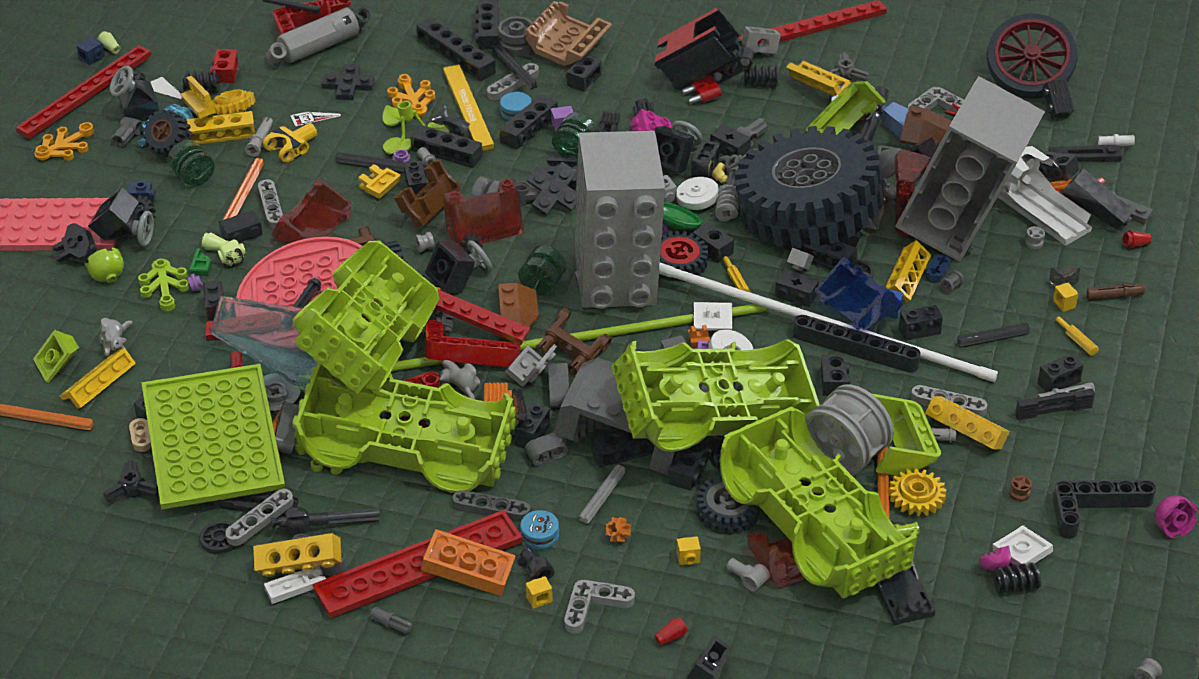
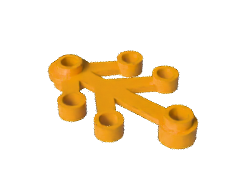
M402 74L398 78V87L405 89L407 94L398 92L396 87L388 88V96L393 98L392 105L398 108L397 105L402 100L412 103V110H416L417 115L422 118L426 115V106L431 100L435 99V91L430 90V81L423 80L420 82L418 91L414 93L411 87V78L407 74ZM425 93V98L419 103L418 100Z
M89 122L80 124V131L67 137L68 129L66 127H59L55 144L50 147L49 145L54 143L53 135H44L42 145L35 149V158L44 161L50 157H63L64 160L69 161L74 158L73 151L70 149H78L80 153L87 152L88 144L86 142H72L81 137H91L94 133L93 124ZM58 149H67L64 151H56Z

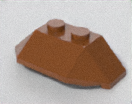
M518 283L498 284L500 315L531 327L539 318L536 290Z

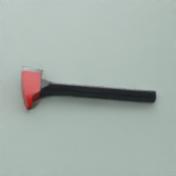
M263 0L265 3L315 12L320 15V18L331 14L329 0H324L321 6L288 0Z

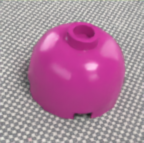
M1169 496L1157 506L1155 521L1158 528L1167 536L1175 538V535L1180 534L1183 537L1196 525L1197 519H1195L1196 512L1198 513V509L1193 502L1185 497Z

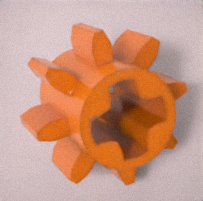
M612 517V521L606 524L605 535L611 536V542L617 543L619 541L624 543L625 539L631 536V525L626 524V518Z

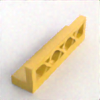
M802 61L799 66L789 63L786 67L793 79L832 96L839 95L851 84V81L805 61Z
M192 76L186 77L191 90L180 94L184 103L200 119L215 113L216 111L209 93Z
M917 240L903 248L884 288L902 292L903 300L906 303L911 300L931 257V254ZM918 251L924 257L923 259H920ZM913 263H916L918 271L915 270ZM908 274L911 275L912 282L909 281ZM902 286L906 287L907 293L902 289Z
M125 348L115 351L63 392L60 398L62 400L70 398L77 409H79L136 363Z

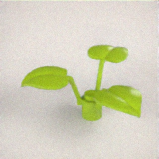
M409 101L400 102L397 105L398 108L385 106L383 112L384 124L387 126H396L400 122L402 124V137L388 139L383 145V150L388 154L394 155L395 151L400 149L408 151L412 147L411 139H405V122L411 121L413 116H415L418 122L425 126L417 115L416 110H412L411 102ZM433 122L428 124L430 128L447 133L451 132L444 125H438Z

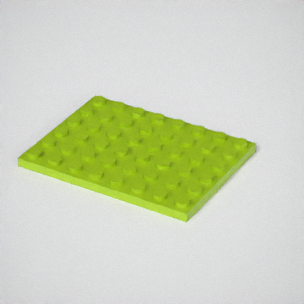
M261 364L141 382L161 510L285 489Z

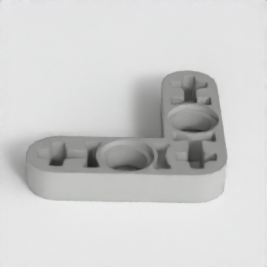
M933 87L909 103L908 109L910 106H919L931 110L939 105L946 110L958 112L952 106V103L948 101L961 107L964 100L940 87Z
M589 580L576 582L565 615L566 631L576 634L583 630L591 603L620 608L633 606L635 603L634 590L626 586ZM583 589H586L584 591V597L581 596V592L583 591ZM606 591L609 592L610 595L603 597L600 596L599 593ZM576 604H582L585 607L582 609H575L573 606ZM574 616L577 617V622H575V624H572L574 621Z

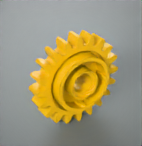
M230 90L221 93L212 100L216 111L213 114L225 115L244 112L248 107H251L250 105H254V102H256L253 92Z
M915 468L914 473H912L908 469L906 474L899 472V477L894 476L893 481L890 482V501L895 502V508L901 506V512L909 510V515L916 512L918 517L923 512L928 516L929 510L936 513V508L941 509L942 504L945 503V483H940V477L933 478V472L926 475V470L919 473L918 469Z

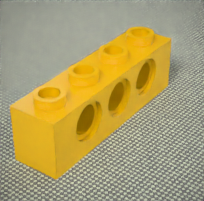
M252 111L209 116L201 119H186L188 121L187 124L191 127L189 131L192 132V135L189 136L191 141L190 143L187 142V146L245 139L255 134Z
M933 396L925 413L992 449H1002L1010 432L942 396Z
M333 533L254 546V571L262 574L263 577H273L275 573L279 572L292 574L298 569L310 571L314 570L316 566L329 568L333 567L335 563L342 562L340 537ZM320 549L319 555L315 557V552ZM300 552L299 558L295 560L297 553ZM280 556L279 562L276 563L277 557Z

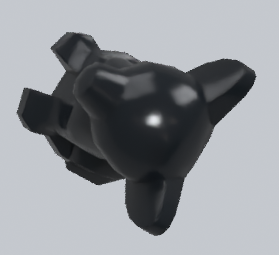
M444 105L440 106V111L431 120L435 124L444 125L449 131L461 137L470 125L465 120L448 117L447 109Z
M523 541L524 549L520 553L518 563L520 565L527 564V568L531 570L529 575L531 581L546 577L547 580L551 579L555 571L550 562L541 557L539 552L530 547L527 542Z

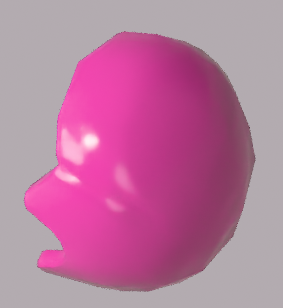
M1008 545L995 549V553L990 552L989 556L984 554V557H979L980 565L984 569L993 572L996 567L1003 568L1004 566H1009L1011 562V553Z

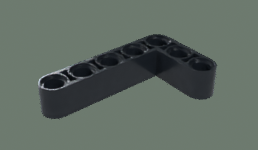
M1078 480L1057 482L1053 495V506L1060 535L1067 539L1077 536L1080 524L1078 508L1150 507L1154 501L1156 485L1149 480Z

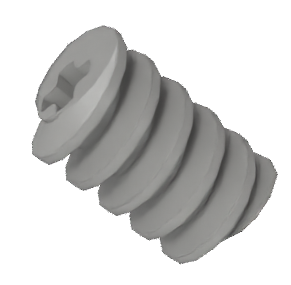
M728 184L719 187L715 210L716 218L719 221L725 222L736 218L739 210L736 187Z

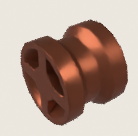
M1025 476L1014 477L1011 481L1010 497L1019 502L1028 500L1032 486L1031 480Z

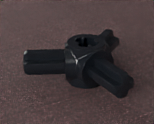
M129 459L128 462H125V472L121 475V479L118 480V485L105 491L103 496L107 502H110L123 494L126 497H136L141 493L158 496L159 491L158 485L145 482V479L140 477V473L137 472V462Z

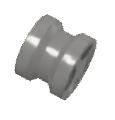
M1036 226L1028 228L1025 239L1026 246L1031 249L1041 248L1044 242L1045 231Z
M426 232L422 236L415 235V243L420 253L426 249H435L431 232Z
M1145 658L1134 671L1135 679H1156L1162 674L1160 664L1150 658Z

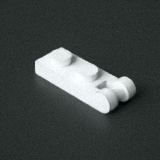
M316 566L314 570H302L264 584V588L273 604L313 590L312 584L326 578L322 576L321 568Z

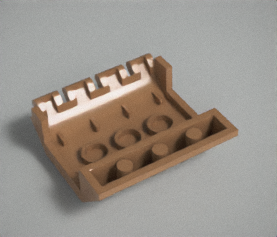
M554 1L524 32L527 35L526 40L536 54L566 66L581 60L612 27V23L597 18L591 25L567 16L568 4L561 1L558 4Z

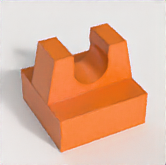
M702 325V330H696L695 326H691L688 330L691 348L698 347V340L710 341L706 325Z

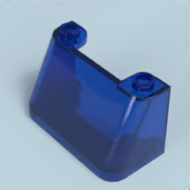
M844 256L814 290L819 295L818 300L825 306L829 303L851 320L850 324L858 331L860 329H868L899 311L904 305L884 285L880 286L859 268H856Z

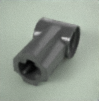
M123 117L120 122V128L111 137L112 142L117 147L122 148L133 135H139L142 132V121Z
M759 118L747 127L740 126L736 131L750 137V147H752L757 137L767 131L768 125L765 123V120Z
M517 182L513 186V202L516 205H526L529 201H535L541 191L526 182Z

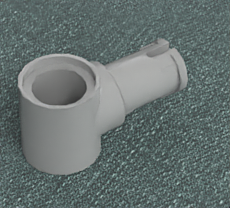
M734 558L730 559L727 564V570L740 576L744 586L752 592L757 591L770 578L768 569L761 564H756L754 567L751 565L746 566Z

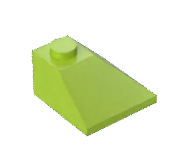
M56 330L52 332L33 358L47 383H50L64 368L73 355L76 354L79 346L73 336Z

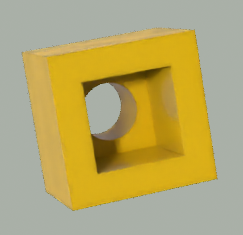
M1069 283L1055 286L1053 301L1061 311L1065 312L1076 308L1077 291Z
M698 536L677 539L679 565L700 563L701 548Z
M546 577L534 579L526 583V598L533 609L553 602L552 587Z

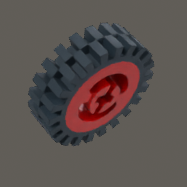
M675 231V235L668 232L667 237L663 234L661 238L660 263L701 276V273H704L705 268H707L708 247L704 241L700 240V237L697 236L694 239V234L692 233L687 236V232L684 231L682 235H679V231ZM667 277V280L671 281L673 277Z

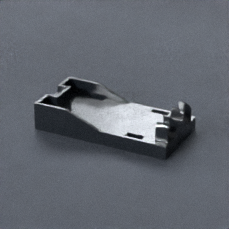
M914 562L909 569L902 570L892 577L885 578L875 584L894 626L935 616L936 610L919 580Z

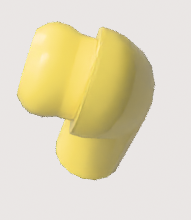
M718 163L712 172V177L723 184L728 179V176L724 174L726 166L723 163Z

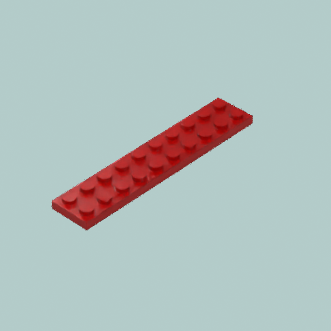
M504 510L446 532L501 551L523 542L521 534ZM432 538L312 584L313 590L329 618L436 577L437 575L421 570L423 558Z

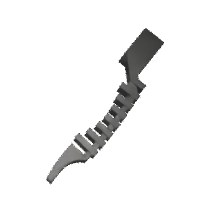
M582 415L580 427L573 440L574 443L579 441L578 433L581 437L586 436L585 428L589 433L593 432V425H595L597 430L601 429V422ZM551 433L529 441L525 446V452L535 466H542L563 458L568 451L566 445L570 440Z

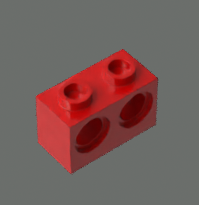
M237 49L217 50L216 56H213L211 75L216 70L220 83H235L239 64Z

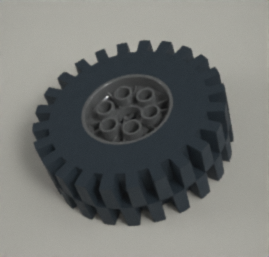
M809 126L807 134L801 135L798 128L791 129V137L785 138L781 133L773 135V144L766 140L759 142V151L749 149L746 152L747 159H740L738 162L739 169L735 170L734 176L743 224L745 227L748 226L749 232L753 236L759 234L760 240L766 243L774 238L776 246L783 247L788 241V236L791 239L792 248H801L803 239H810L811 247L820 246V238L827 237L830 244L839 242L838 233L843 231L844 235L849 238L855 235V226L865 229L869 225L868 218L876 219L879 215L878 208H882L884 205L883 197H885L878 151L874 150V144L870 140L865 142L863 135L858 133L852 137L851 130L843 128L837 135L833 126H826L823 133H818L817 126Z

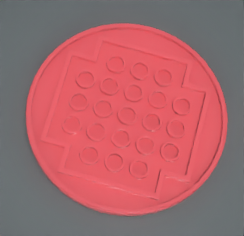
M314 237L295 241L276 249L254 265L240 284L235 300L237 317L280 310L283 320L308 286V280L312 278L318 279L322 285L321 290L317 291L309 302L327 288L337 290L338 287L333 281L332 273L347 258L360 249L362 245L343 238ZM281 324V329L247 334L253 341L269 349L284 352L303 351L294 342L299 336L294 324L290 328Z

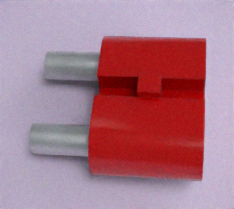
M711 75L693 81L690 87L682 89L683 95L693 91L696 96L688 99L690 104L698 101L705 103L722 96L720 87L714 82Z

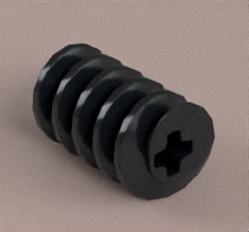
M755 64L754 68L750 67L744 71V85L747 84L748 80L753 85L756 80L757 85H760L761 81H763L764 86H766L769 81L771 86L775 82L778 86V65L773 70L771 65L766 69L765 65L762 64L761 69H759L758 64Z
M187 70L183 77L184 92L187 89L191 90L186 78L192 76L206 91L208 88L210 92H213L215 88L217 92L220 89L219 76L216 70L213 71L212 75H210L209 70H207L206 75L203 74L202 70H200L199 75L196 74L195 70L190 75L189 70Z
M1029 562L1027 565L1021 563L1019 566L1014 564L1011 568L1004 566L1003 568L996 567L994 569L993 582L997 593L1000 592V588L1003 589L1004 593H1008L1009 586L1012 592H1016L1017 585L1021 591H1024L1025 584L1031 590L1033 583H1035L1037 588H1041L1040 571L1033 562Z

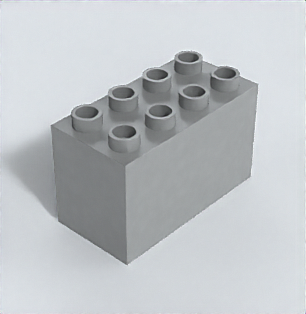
M978 76L949 125L895 227L960 262L1018 163L1045 111Z
M655 131L579 133L574 252L582 308L657 305L665 185Z

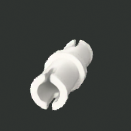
M1114 134V136H1098V146H1134L1135 144L1134 135L1118 136V134Z

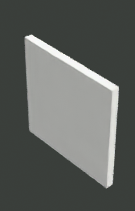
M694 302V326L696 330H702V325H706L707 330H732V303Z

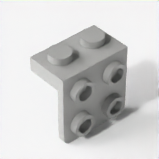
M554 344L541 357L527 345L505 373L522 387L527 382L532 383L555 356L556 353L553 351L557 346Z

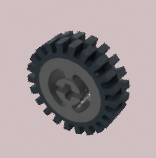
M721 475L719 481L716 477L711 478V482L707 480L704 486L701 485L700 491L697 493V517L699 516L701 523L704 522L706 528L711 526V531L713 532L719 528V534H724V530H728V535H733V530L740 534L742 533V528L748 531L749 527H753L755 521L759 519V505H746L737 502L726 490Z

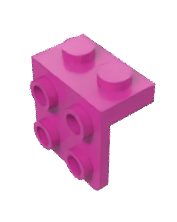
M643 109L631 120L632 131H654L655 127L660 126L671 128L669 119Z

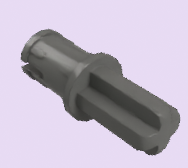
M374 607L371 612L370 619L382 623L387 629L392 627L408 634L412 628L410 622L397 617V614L394 612L390 613L379 607Z

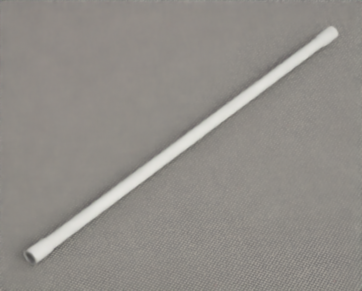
M663 263L659 265V274L686 281L793 317L807 315L910 345L920 350V358L994 383L997 379L998 371L982 366L979 367L676 269L670 265Z

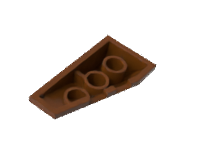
M910 106L905 117L900 143L916 145L927 138L933 137L939 146L952 121L928 109Z

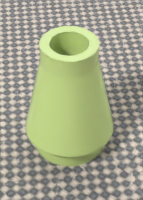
M102 32L98 36V40L102 42L104 48L113 54H117L121 50V47L111 33Z
M210 232L209 234H204L201 246L205 250L219 251L220 245L229 241Z

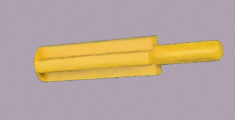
M725 256L723 260L727 266V273L735 287L750 292L739 270Z
M1061 317L1056 318V321L1067 330L1065 333L1090 356L1097 354L1099 347L1074 325L1070 326Z

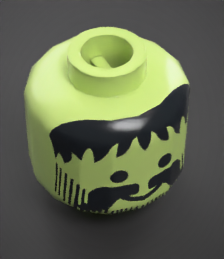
M232 240L220 245L218 254L222 264L230 267L243 262L246 250L243 243L239 244L236 240Z

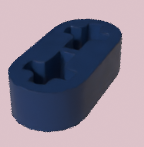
M937 255L927 268L926 279L931 283H939L949 271L951 259L946 255Z

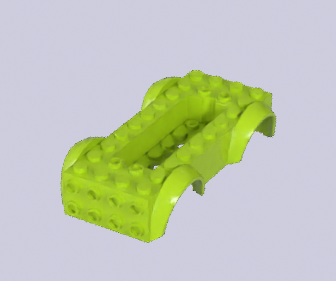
M380 240L368 241L347 258L332 273L333 281L338 289H325L293 318L294 327L299 334L294 341L298 347L306 351L318 364L323 365L334 377L339 378L350 390L357 394L362 388L376 391L381 389L403 352L399 341H416L440 299L438 288ZM363 315L366 316V317L369 319L368 322H367V320H365L364 318H362Z
M783 340L775 345L753 350H735L736 342H732L728 349H692L686 343H680L661 350L643 352L635 351L637 341H632L627 346L625 352L612 365V373L616 379L617 389L623 403V410L626 413L628 426L633 438H648L653 445L663 451H681L699 443L706 436L727 435L791 406L802 411L806 416L812 409L820 405L800 346L790 340ZM736 382L738 385H740L742 387V391H736L733 387V383ZM703 383L707 386L708 392L701 391L699 384ZM719 383H720L722 386H724L725 389H722V388L719 386Z
M317 363L316 367L312 368V379L310 383L306 384L305 397L300 400L298 416H294L292 426L295 428V439H297L298 447L305 448L308 455L318 463L330 468L345 469L364 460L422 472L432 485L450 493L460 490L470 491L480 484L494 487L495 481L499 480L501 475L500 464L505 462V448L510 446L512 438L510 432L515 430L517 419L514 418L516 407H513V398L508 393H503V398L499 401H480L461 395L447 383L436 388L393 379L390 373L379 391L362 388L357 394L350 390L339 378L334 377L323 365ZM383 412L391 413V418L388 420L381 419L380 414ZM407 416L410 417V419L407 421H401L400 417ZM421 420L430 421V426L422 428V426H419V422Z
M791 406L724 435L720 456V471L726 490L739 503L759 505L793 544V554L798 569L810 583L821 587H833L844 599L912 566L918 531L914 529L910 537L906 538L894 527L882 507L879 494L866 491L839 463L841 459L839 453L832 460L817 446L809 432L805 414L802 411ZM800 480L808 481L810 485L802 486ZM824 507H833L836 511L828 513L824 510Z

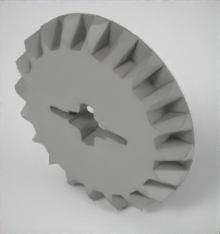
M273 373L263 376L270 412L274 411L277 413L284 401L293 404L297 403L301 392L297 379L285 373Z

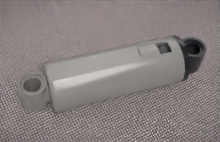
M350 6L278 36L277 43L272 44L268 49L266 57L269 62L274 64L279 63L282 59L288 63L295 62L360 34L362 27L370 20L371 13L365 7H359L356 11ZM273 51H277L279 53V56L276 55Z

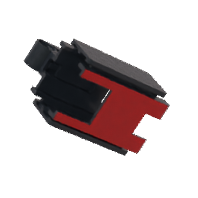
M717 7L660 38L657 48L665 46L667 48L662 53L656 55L654 65L672 82L674 89H680L704 75H711L714 82L720 84L752 67L754 52L751 48H742L738 44L740 34Z

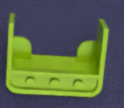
M868 81L852 82L809 126H817L818 133H823L826 126H833L837 135L843 128L850 129L863 114L873 113L878 108L877 104H884L886 101Z
M872 394L885 407L891 418L894 430L892 440L895 447H889L875 469L876 472L899 476V472L906 474L909 469L914 473L915 468L920 470L936 462L941 455V451L922 407L915 401Z

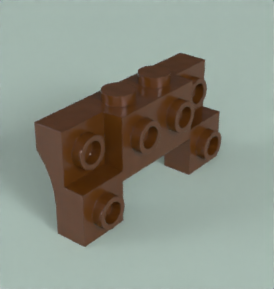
M441 159L432 161L423 170L429 183L417 195L409 187L404 188L394 197L401 213H408L415 228L424 226L430 219L436 217L437 212L446 207L447 202L461 190L458 181L447 172Z

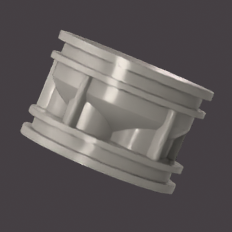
M855 385L839 386L827 396L822 405L816 406L805 416L807 427L817 446L832 460L839 453L841 455L839 463L852 476L857 475L867 466L871 457L880 454L893 439V424L885 407L870 392Z

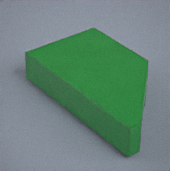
M200 248L196 249L189 273L190 275L195 274V276H208L212 261L207 255L205 256Z

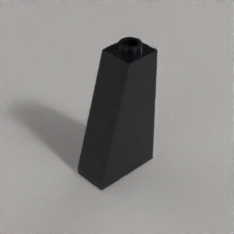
M1085 169L1079 172L1060 193L1116 229L1121 225L1126 226L1132 219L1130 215L1134 210Z

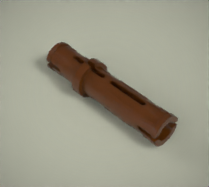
M1122 283V285L1087 288L1086 295L1088 300L1113 297L1128 298V296L1144 295L1145 286L1144 283L1128 285L1127 283Z

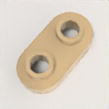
M143 418L133 420L129 425L133 448L136 451L145 452L151 448L148 421Z

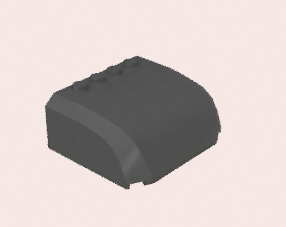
M596 358L581 365L560 407L555 435L573 441L580 427L582 415L631 433L626 413L623 410L622 399L617 389L616 379L612 373L613 362ZM655 446L649 469L668 475V469L678 451H663Z

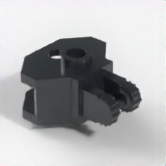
M76 223L68 225L64 237L61 238L62 241L52 246L53 252L65 249L64 252L56 256L58 262L71 257L74 259L78 257L85 262H89L88 257L97 250L92 233Z

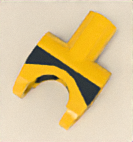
M308 123L293 132L287 127L282 126L265 137L263 147L268 151L281 149L279 159L283 162H290L308 151L309 144L307 141L317 136V130L312 123Z

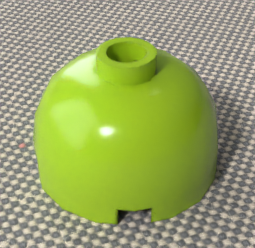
M112 248L113 251L102 249L88 257L89 262H85V266L94 280L112 283L122 274L124 261L118 249Z

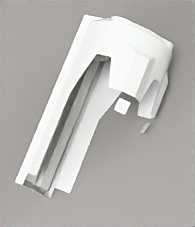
M1033 146L1026 147L998 198L1065 246L1091 232L1092 227L1087 224L1091 214L1056 191L1039 170L1040 162L1052 166V163L1055 165L1056 163Z

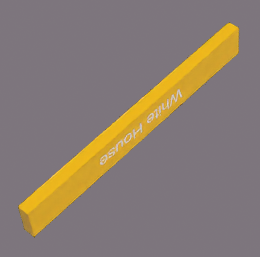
M460 65L444 67V75L461 115L465 121L470 123L468 131L472 140L482 142V151L494 149L492 138Z

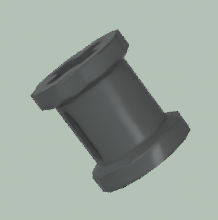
M954 270L950 273V276L942 278L939 284L943 291L951 293L955 287L963 285L965 280L961 272Z

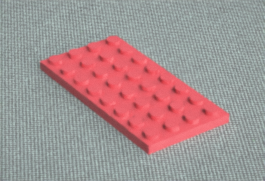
M108 198L0 199V251L53 250L52 246L62 241L61 238L64 237L67 226L72 223H76L92 233L97 250H112L116 246L117 239L104 241L88 227L99 206Z

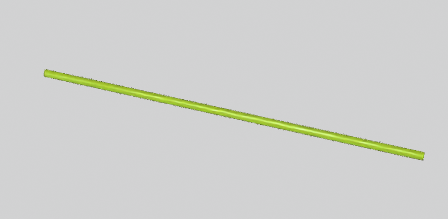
M756 304L732 307V317L766 312L768 308ZM694 314L570 334L580 341L597 339L600 335L603 336L604 334L612 337L694 323ZM543 338L524 341L520 345V351H523L527 345L532 349H536V345ZM426 357L397 361L392 372L439 365L443 361L430 360ZM311 375L297 377L300 387L306 386L312 379Z

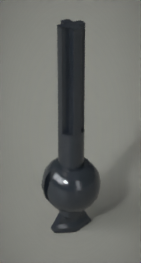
M293 507L286 511L285 517H279V519L271 518V527H286L289 533L298 535L306 533L310 526L380 520L379 508L309 514L302 507Z

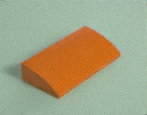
M435 529L423 558L421 570L502 596L516 555Z

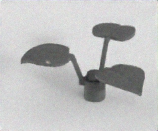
M900 148L886 149L879 154L884 184V202H891L895 197V191L889 188L890 184L885 179L890 178L897 169L902 153ZM884 205L882 208H878L879 215L876 219L868 218L869 225L867 227L879 230L880 221L884 213Z

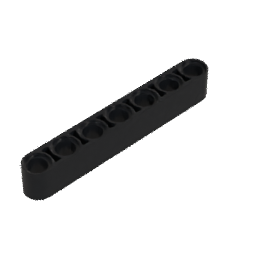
M798 315L794 318L793 336L798 340L906 372H916L919 369L921 352L916 347L807 315Z

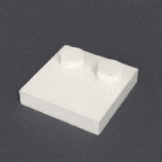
M1021 526L993 544L994 552L995 549L1008 545L1011 553V563L1018 566L1021 563L1026 565L1029 562L1036 563L1053 552V545L1025 526Z

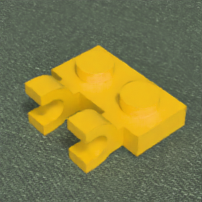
M374 164L369 168V171L373 172L369 177L365 174L358 177V180L362 182L359 184V188L379 199L401 180L400 174L388 168L382 170Z

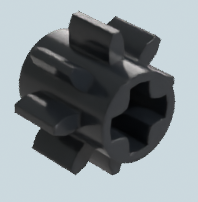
M648 99L635 101L636 105L632 107L634 116L641 109L651 112L654 110L653 102L649 103Z
M473 231L471 235L464 233L465 237L459 240L463 244L461 248L464 251L467 249L468 255L471 254L467 247L468 241L472 240L480 247H483L479 243L482 238L480 236L475 237L476 235Z

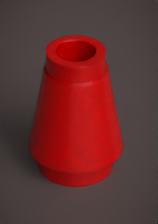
M1132 230L1124 232L1122 237L1123 245L1128 248L1147 245L1152 241L1151 234Z
M680 617L672 618L654 636L658 644L662 646L685 637L688 629Z

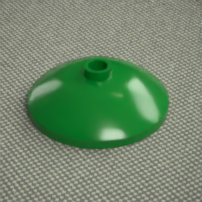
M664 202L663 224L667 226L668 230L674 232L676 230L689 231L701 227L702 219L698 215L681 206Z

